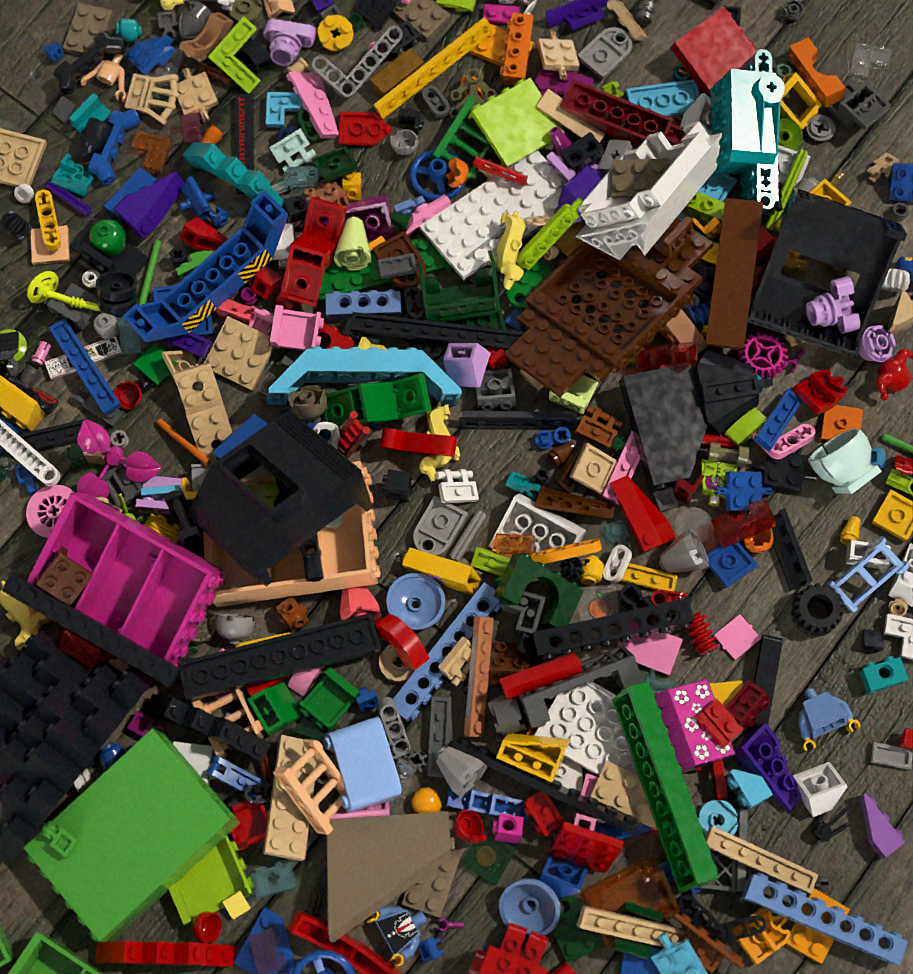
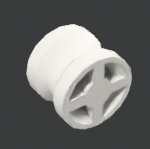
M84 769L74 782L79 794L83 793L86 788L94 783L88 769Z

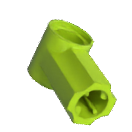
M892 468L885 484L913 497V492L910 489V486L913 484V477L901 474L900 471Z

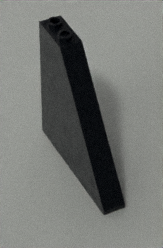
M700 360L623 376L618 381L649 490H664L668 485L672 484L675 487L680 478L686 481L691 476L708 425L697 372V364Z

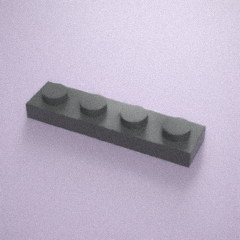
M432 697L427 777L445 778L436 763V755L443 747L445 749L449 747L450 697Z

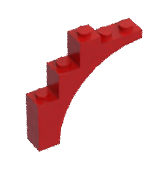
M298 911L287 928L291 933L325 950H332L343 955L353 968L361 974H403L399 969H394L396 966L389 962L388 959L376 955L363 941L350 937L347 933L335 942H330L327 919L322 918L321 920Z
M158 941L97 942L95 963L234 967L235 945Z

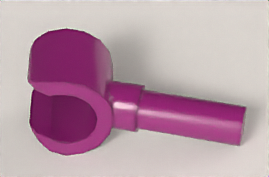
M800 350L793 360H789L786 368L789 364H793L795 368L792 372H795L797 363L804 354V351Z
M444 918L435 919V921H441V927L434 928L438 931H445L451 927L464 928V923L448 922Z

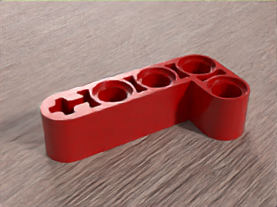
M383 428L380 447L397 452L455 457L457 437Z

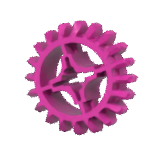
M757 331L754 336L749 334L748 339L745 338L744 351H738L737 357H740L738 361L751 366L755 375L758 374L762 379L763 377L765 379L771 378V376L775 379L778 374L783 372L782 368H785L787 365L785 361L788 360V356L785 354H787L788 350L783 348L784 342L779 343V337L773 338V333L767 336L766 331L762 335ZM752 347L754 355L752 359H749L748 350ZM774 353L777 357V363L775 365L771 363V357Z

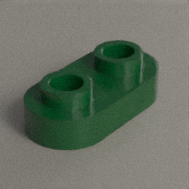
M301 109L296 116L298 129L301 128L309 143L313 144L318 140L319 135L309 119L311 116L308 111Z

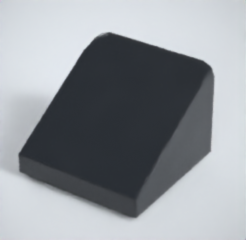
M864 629L861 648L881 652L884 649L883 632Z

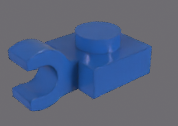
M22 464L15 466L14 470L20 485L26 484L29 493L33 496L38 491L34 482L38 478Z

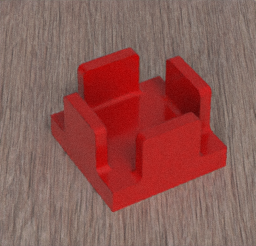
M241 802L231 807V812L241 822L231 831L239 851L241 852L264 841L268 821V813L264 804L251 806Z

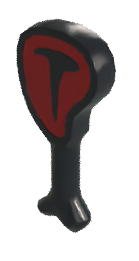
M15 375L5 378L38 402L40 407L46 410H55L59 402L54 397L41 390L29 387Z

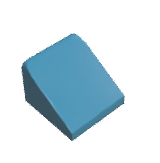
M882 447L872 448L871 465H878L880 469H885L886 453Z

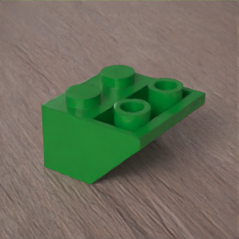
M284 682L265 688L248 698L250 705L269 737L304 717Z

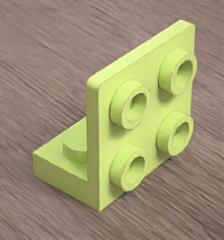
M583 375L561 398L550 391L549 400L583 415L598 385V381Z

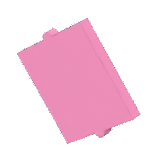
M740 614L714 635L723 646L722 649L726 650L734 660L761 640L752 629V625H749Z

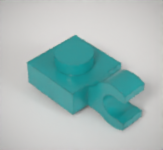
M514 471L507 479L505 485L516 492L523 493L525 491L527 496L534 500L538 494L532 490L539 491L541 488L539 484L529 482L530 478Z

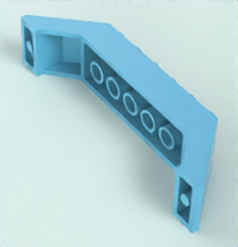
M311 347L306 349L269 387L267 405H287L290 393L294 390L296 392L305 383L361 384L393 382L419 373H424L428 393L438 402H441L442 406L446 404L448 406H456L462 391L423 350H417L416 348L398 350L395 347L387 348V350H379L377 347H370L368 349H360L358 347H351L349 349H341L340 347H331L330 349Z

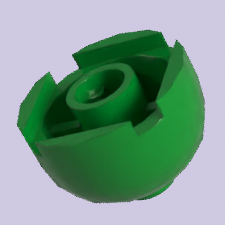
M103 219L91 227L89 242L91 247L102 255L113 257L120 254L126 246L127 235L118 222L111 219Z

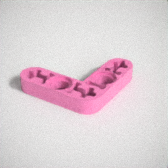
M802 424L779 437L771 450L767 451L760 444L759 446L773 459H782L810 443L814 438L815 429L809 424ZM758 429L757 432L755 431V432L753 433V435H752V438H753V439L755 438V436L757 435V433H758V431H759L760 429ZM787 439H793L797 443L790 444L788 443Z

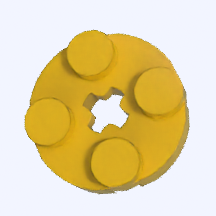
M340 15L327 16L322 20L318 28V37L322 46L331 52H339L349 47L353 40L352 24ZM338 29L341 35L333 38L331 31Z

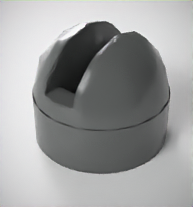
M819 876L814 888L825 893L830 890L831 881L826 876ZM827 882L828 885L819 886L818 883Z

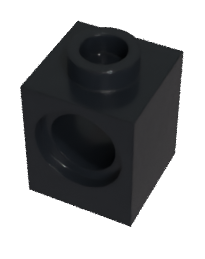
M304 194L283 199L281 207L288 214L287 224L306 219L309 200H306Z

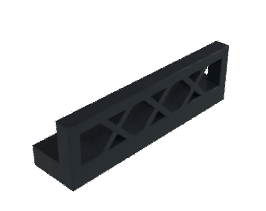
M784 508L779 510L778 514L764 518V523L772 528L773 547L789 590L793 591L808 586L812 582V577L787 511Z

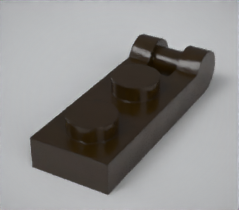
M583 438L576 442V448L554 481L566 493H571L577 484V481L569 476L584 443H588Z

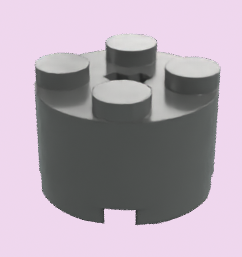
M505 695L492 698L491 702H488L491 714L497 718V721H494V725L499 736L503 735V737H506L507 734H515L526 730L525 722L515 697L506 699Z

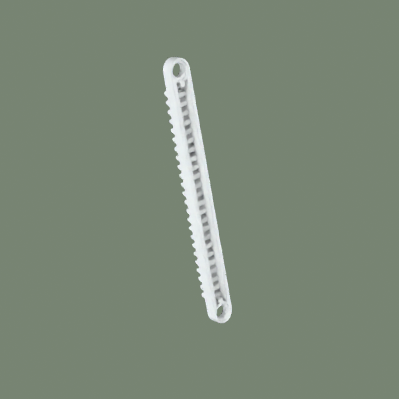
M0 420V445L47 486L56 485L60 480L59 471ZM53 471L54 477L51 480H45L46 473Z

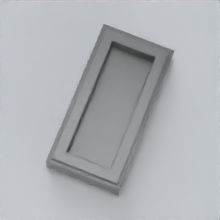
M873 742L870 763L911 770L913 749Z

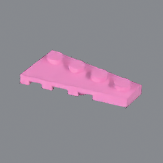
M288 72L286 77L288 81L293 83V90L296 95L300 96L304 110H307L311 117L309 119L319 137L337 138L339 133L323 80L315 73Z

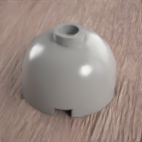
M218 614L215 620L217 633L222 638L228 639L230 644H240V640L251 636L255 626V616L245 615L243 617L238 614Z

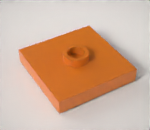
M835 405L832 409L823 413L820 440L829 441L847 430L861 429L863 409Z

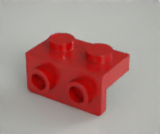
M538 791L523 801L525 803L523 809L528 817L533 816L536 823L533 825L539 835L543 833L547 837L549 833L564 824L565 821L547 794Z

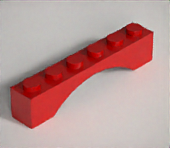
M198 217L183 225L179 238L193 249L202 251H215L228 240L227 237ZM265 265L248 280L251 290L266 300L279 291L283 277Z

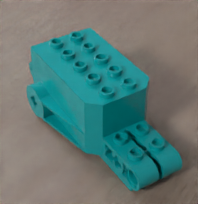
M760 49L741 66V70L730 69L710 88L711 135L722 133V137L719 140V156L716 159L717 168L714 172L742 175L741 186H743V194L741 200L763 202L762 214L778 202L777 154L780 105L785 89L781 78L776 73H772V56L765 49Z

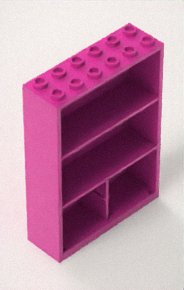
M70 493L27 581L36 585L39 574L59 548L63 546L68 550L67 557L93 574L91 580L71 606L178 666V662L186 656L189 650L188 645L190 641L197 635L199 623L206 617L207 613L205 611L208 605H211L215 599L214 593L217 587H220L224 581L223 575L225 571L87 493Z

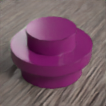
M245 287L240 292V300L245 305H252L257 302L258 294L251 290L250 287Z

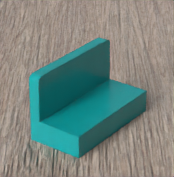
M93 93L69 119L72 126L81 133L90 117L105 122L112 113L101 104L99 97Z

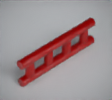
M355 411L349 414L339 428L340 439L338 445L344 451L343 455L347 458L351 457L370 432L369 427H363L358 421V414Z

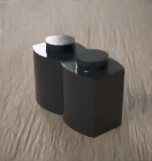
M631 582L619 590L618 600L627 610L653 605L650 600L643 597L641 590Z

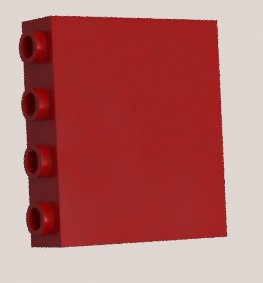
M725 7L686 33L670 47L702 93H705L709 98H711L710 88L730 69L741 70V66L757 52L752 41L747 39L741 26L736 24L732 14Z

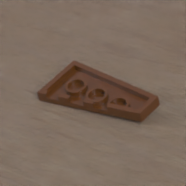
M541 487L535 507L607 519L613 518L616 504Z

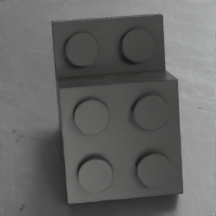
M848 80L843 84L845 86L844 99L826 107V109L847 129L856 122L866 130L884 115L892 105L868 82L865 81L857 88Z

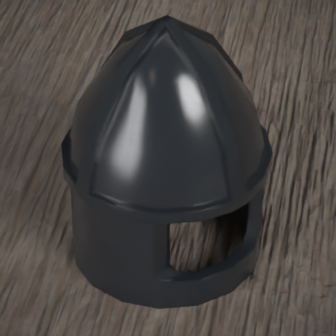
M89 118L79 138L80 149L84 157H92L94 153L99 154L103 151L106 140L112 131L109 125L96 118Z

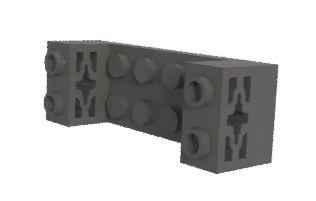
M624 646L617 647L581 661L583 672L516 696L523 718L532 728L543 727L546 725V722L551 721L544 698H554L557 696V693L572 691L576 686L590 684L594 679L601 676L607 677L612 675L614 682L623 690L629 686L642 684L643 681L635 656Z

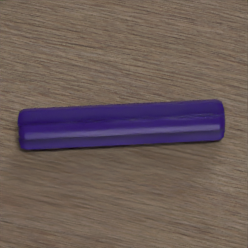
M51 180L46 183L45 187L48 191L82 215L88 216L91 213V207L70 192L52 183Z

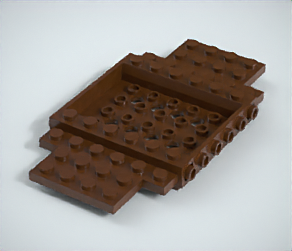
M694 230V234L671 258H668L654 248H651L644 255L640 248L634 245L621 260L586 242L582 243L572 255L567 257L560 267L553 271V274L543 280L540 286L528 295L526 299L528 307L517 317L518 323L528 330L504 353L505 357L559 398L586 372L599 382L610 372L617 374L628 365V362L634 356L641 352V349L647 343L654 339V336L666 327L672 318L679 314L685 305L692 301V291L703 280L702 276L691 268L713 247V242ZM605 272L607 277L605 279H598L597 274ZM613 282L621 283L618 289L610 287ZM629 291L635 293L633 298L627 299L624 297ZM574 297H580L582 299V301L579 304H573L571 302V300ZM646 301L649 303V306L647 308H640L638 304ZM590 306L596 309L594 313L587 314L585 312V309ZM607 316L609 321L602 324L599 322V319ZM616 326L623 327V331L617 334L613 332V329Z

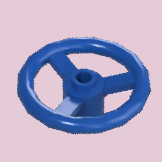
M436 149L423 152L414 160L410 167L409 179L412 188L417 194L429 201H434L443 195L452 199L459 194L465 183L446 193L444 181L447 178V171L450 170L448 161L445 163L441 159H434L430 162L429 167L420 166L423 161L432 157ZM450 151L447 152V153L451 154L452 156H454V157L460 159L456 154H454V153H452V152H450ZM417 174L428 175L430 180L437 184L439 194H431L423 190L418 184Z
M317 950L307 953L301 958L291 973L301 974L303 968L310 961H313L316 968L315 974H335L331 966L323 964L322 958L331 959L339 963L346 970L347 974H355V971L343 955L332 950Z

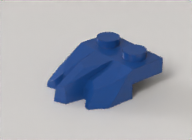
M164 35L160 38L154 37L137 42L125 56L146 76L157 63L163 66L176 49L170 46L173 39L170 36Z

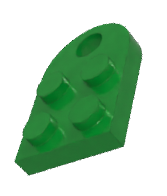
M540 260L530 270L523 268V276L519 281L514 282L510 290H507V300L513 308L524 311L528 307L526 302L528 295L534 292L543 280L553 274L554 270ZM520 296L524 297L525 300L518 303L515 301V298Z

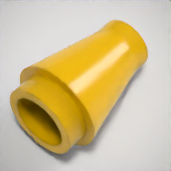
M850 516L839 535L841 543L848 545L851 540H859L860 518Z

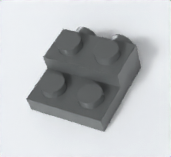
M512 368L485 371L481 386L476 387L478 410L489 411L493 410V408L509 410L516 406Z

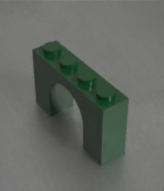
M523 552L521 554H513L493 597L509 606L518 605L528 583L537 578L545 583L550 593V603L541 625H546L550 628L568 625L583 594V590L578 588L577 583L563 579V575L548 570L545 564L531 560L532 557Z

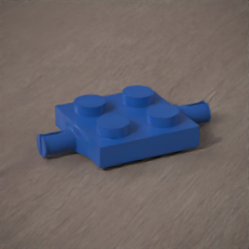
M725 472L724 487L714 488V491H720L714 492L715 495H724L726 511L762 510V495L772 494V492H766L772 491L771 487H762L761 472Z

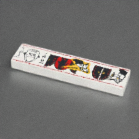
M116 336L84 347L94 364L123 354ZM66 354L45 362L52 381L76 372Z

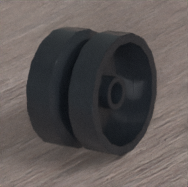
M110 271L100 275L96 280L98 308L109 315H124L135 304L138 305L136 277L125 271Z

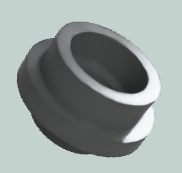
M896 203L890 209L891 217L897 221L905 220L909 214V209L904 203Z

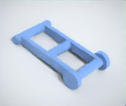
M884 536L877 538L871 545L873 549L835 582L831 580L827 583L830 590L833 587L835 589L834 593L836 595L840 594V601H843L844 605L852 613L857 611V605L893 574L900 575L909 567L907 561L901 562L887 547ZM881 551L894 566L875 580L865 570L863 565ZM857 572L870 586L851 601L839 586Z

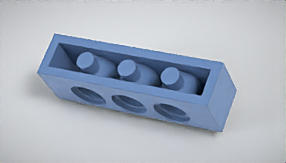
M392 289L386 292L370 290L362 293L358 291H350L349 293L335 291L326 294L327 322L351 321L352 312L401 317L400 291ZM363 302L368 304L366 307L359 306ZM380 302L387 303L385 306L378 305ZM344 303L349 304V306L346 308L341 307V305Z

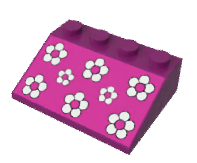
M708 679L670 688L655 694L654 698L661 710V717L664 726L668 730V737L675 749V756L678 764L681 766L682 774L736 755L731 741L721 749L695 719L699 713L715 700Z

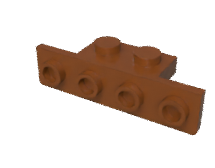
M674 914V919L690 931L684 940L688 939L707 971L713 974L724 958L740 970H743V959L738 954L727 952L725 950L726 946L717 939L715 941L708 937L709 933L700 926L698 928L691 924L692 920L685 914Z

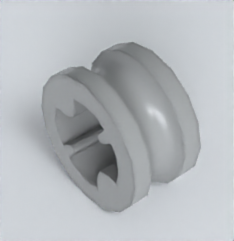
M116 430L111 434L110 439L113 446L123 449L128 445L129 438L124 431ZM118 436L123 438L122 443H118Z

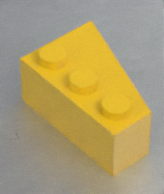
M514 733L507 734L502 741L496 758L553 782L558 774L571 739Z

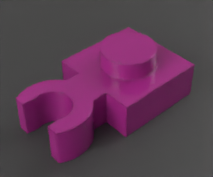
M137 711L128 726L129 730L141 737H144L151 729L162 731L163 733L166 732L161 726L154 727L156 721Z

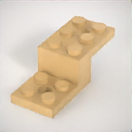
M207 362L175 372L173 375L197 449L211 460V463H214L217 459L212 453L215 450L211 447L212 441L219 440L223 443L233 432L211 364ZM196 381L203 384V388L199 391L192 388L193 383Z

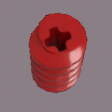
M701 612L693 614V624H690V628H687L686 631H692L689 634V638H695L692 641V645H698L695 648V652H702L699 656H703L716 650L720 644H713L717 637H710V634L714 630H707L710 622H703L707 615H700Z

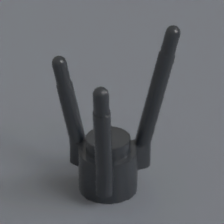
M849 803L828 823L825 821L820 823L825 813L820 814L816 821L811 824L813 828L810 831L814 837L820 842L824 840L827 842L831 837L851 826V823L848 822L830 832L832 830L831 826L852 807V804Z

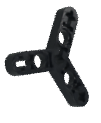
M692 895L682 896L678 903L679 909L692 920L691 922L697 928L700 926L703 929H707L714 922L715 925L712 927L716 931H722V939L717 938V940L725 946L726 942L765 932L768 926L766 919L761 915H753L721 924ZM685 899L687 901H693L691 905L694 909H698V907L701 909L697 911L693 917L691 916V914L694 913V911L691 908H684V906L686 905V903L684 902ZM701 913L706 914L709 919L708 923L704 926L698 922V916ZM756 918L758 921H762L763 925L760 926L759 931L754 927L749 929L751 933H747V925L755 923ZM736 923L743 927V933L739 936L732 932V927ZM709 930L708 937L715 941V939L713 938L715 936V933L712 930ZM721 963L713 974H719Z

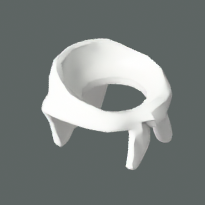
M325 421L315 425L313 430L318 434L322 429L330 431L331 437L328 442L338 449L340 439L338 426Z

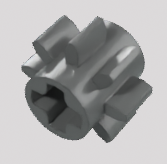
M410 749L411 755L409 757L404 756V759L408 760L404 767L410 766L412 768L411 773L417 769L422 773V765L428 766L426 762H423L427 755L422 756L420 754L421 749L417 753ZM418 756L419 761L422 763L413 766V762L410 759H415Z

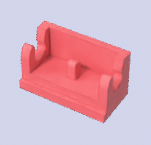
M227 299L215 311L219 316L224 318L229 316L245 325H249L256 307H250Z

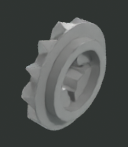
M816 115L807 122L806 131L815 142L821 141L823 143L826 140H830L835 133L834 122L825 115ZM823 124L824 131L818 133V128Z

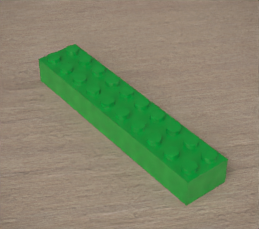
M649 682L627 687L615 696L612 702L679 893L702 887L718 879V869L712 860L710 847L706 843L703 827L697 818L696 808L692 804L689 788L683 779L681 766L678 764L675 756V749L671 745L668 730L664 726L661 717V710L654 698V691Z

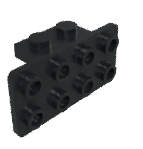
M90 220L71 243L73 250L82 255L87 262L94 263L103 273L125 271L136 276L148 262L147 255L128 242L125 243L126 246L122 252L113 257L104 256L93 249L89 242V232L91 227L97 222L95 220Z

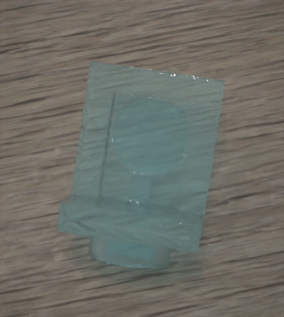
M650 669L649 674L645 676V683L649 682L654 692L659 693L675 687V680H655V669Z

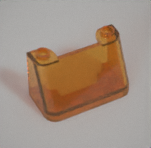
M652 858L640 860L586 888L580 894L585 906L615 912L625 901L662 913V919L666 920L674 918L675 913L681 912L663 870ZM599 933L608 950L613 948V936Z

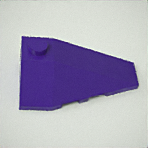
M765 722L741 737L733 745L736 754L733 757L747 773L761 776L772 792V796L785 809L790 811L802 796L793 775L789 773L786 766L787 759L785 756H782L778 746L780 742Z

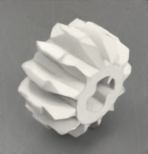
M889 269L881 289L893 292L906 291L910 284V274L901 269Z

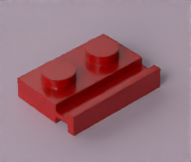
M717 698L695 717L721 749L743 730L742 726Z

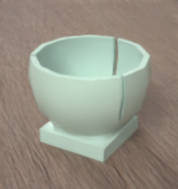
M859 428L847 430L823 444L824 448L820 446L808 459L811 468L821 479L835 484L832 489L836 494H852L882 472L878 465H871L872 448L867 436Z

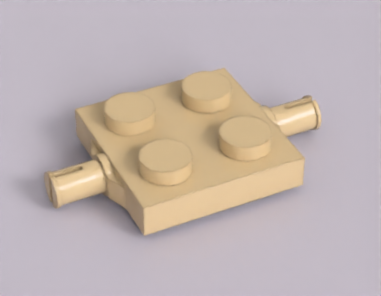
M551 31L549 32L550 39H538L537 46L544 70L558 71L560 79L565 80L567 79L566 71H578L579 68L573 40H558L556 32Z
M185 68L186 72L184 69L182 70L185 80L177 83L179 103L186 118L200 114L203 122L206 123V119L210 121L207 111L211 107L218 105V100L206 72L191 76L189 68Z

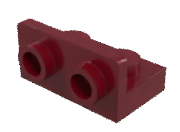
M748 680L725 708L740 723L742 728L746 730L748 726L751 727L755 723L759 713L767 709L770 699L766 691Z

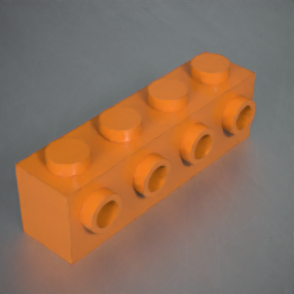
M512 12L511 19L507 21V30L510 31L509 35L505 36L504 46H507V51H503L502 62H505V66H501L500 70L503 85L514 86L521 79L525 81L533 15Z

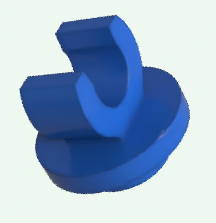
M59 43L46 44L43 52H48L47 56L53 61H59L63 55V49Z
M220 207L216 208L217 214H213L210 211L209 218L216 227L224 226L228 222L229 214L227 211H223Z
M541 430L535 437V443L540 449H549L554 443V436L548 430Z

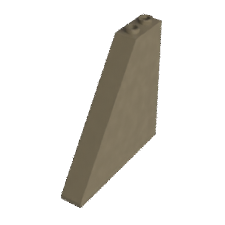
M448 812L329 819V824L333 828L329 835H327L328 933L330 942L338 940L451 858V850H455L454 837L450 838V832L454 831L453 819H449Z

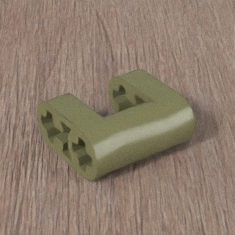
M710 442L706 460L735 464L740 468H744L748 462L749 447L739 446L737 450L720 448V443Z

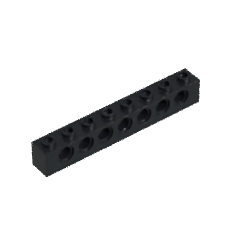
M683 598L532 633L537 658H542L544 661L553 659L554 655L562 653V656H566L579 649L582 652L590 651L593 649V646L597 645L608 647L613 645L612 642L619 640L620 643L632 641V638L637 636L640 639L652 636L651 633L655 632L666 634L671 632V629L677 627L679 630L690 628V624H693L694 617L689 598ZM674 613L677 620L669 621L666 614ZM654 617L657 620V625H649L647 618ZM631 621L636 622L638 629L630 630L627 623ZM616 626L619 632L615 635L610 634L608 627ZM596 630L599 633V637L597 639L590 638L588 635L589 631ZM576 634L579 636L580 641L572 643L569 637ZM552 639H558L561 645L553 648L549 642Z

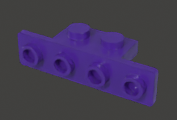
M573 0L545 12L547 25L551 28L566 22L572 30L579 29L584 25L604 18V12L601 7L606 6L609 0Z

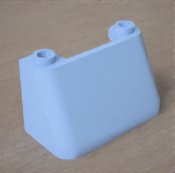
M379 717L371 718L325 735V748L330 750L331 753H335L346 791H344L341 797L343 807L346 808L347 813L391 802L401 795L400 780Z

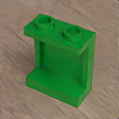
M329 667L324 673V678L303 701L300 700L298 703L299 711L306 718L310 716L315 720L314 724L320 730L326 729L328 732L333 729L357 701L356 697L360 696V691Z

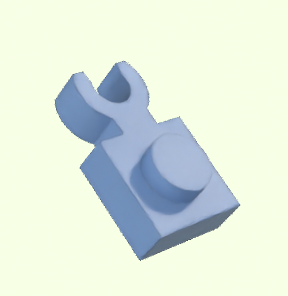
M423 196L417 197L413 201L409 199L394 205V213L411 215L418 206L426 202Z

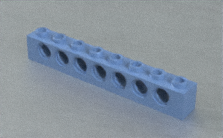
M485 582L428 653L430 659L414 671L393 698L400 718L406 723L410 719L412 721L416 719L420 713L418 709L421 705H426L432 697L430 694L434 688L438 690L444 682L442 679L444 674L441 670L438 673H433L430 671V668L433 665H440L445 659L442 652L446 649L452 650L458 643L454 637L457 634H462L469 642H472L473 627L468 626L466 621L474 619V616L490 617L494 611L497 613L501 609L503 602L493 597L496 590ZM486 604L489 608L487 611H480L478 606ZM421 680H426L429 682V686L421 689L418 683ZM415 696L417 698L416 703L408 704L406 702L407 697Z
M757 872L756 875H749L741 899L887 963L900 965L908 941L902 939L901 934L890 931V933L885 932L883 927L876 923L869 925L863 922L864 918L852 914L851 917L844 914V909L836 906L830 908L821 899L814 897L812 900L807 898L805 892L797 889L791 891L787 889L788 885L776 881L773 883L768 881L769 877ZM765 887L771 890V897L769 899L763 895ZM785 895L790 898V905L788 907L784 906L782 902ZM803 904L809 906L808 915L802 913ZM823 912L827 913L829 917L826 924L821 920ZM843 920L848 925V928L845 932H843L840 928V923ZM861 929H864L867 933L865 940H862L859 936ZM881 937L886 941V946L883 949L879 946V939Z

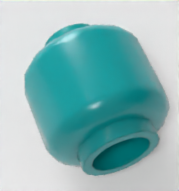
M122 18L118 23H115V36L123 37L125 42L134 43L138 37H141V26H138L135 19Z

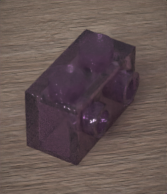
M273 928L248 935L258 974H274L285 970L284 965L287 964L285 953H280L278 944H281V938L278 931L275 932Z

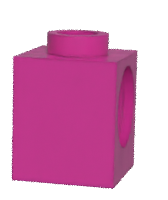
M499 813L497 820H493L492 832L495 833L494 840L519 843L522 837L523 817ZM503 826H508L511 831L505 830Z

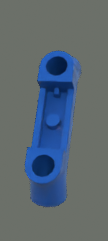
M130 109L126 112L118 110L112 112L108 121L112 131L101 155L94 153L89 164V173L97 175L100 182L104 185H109L116 179L111 164L118 156L120 144L124 143L126 131L140 125L141 121L135 109Z

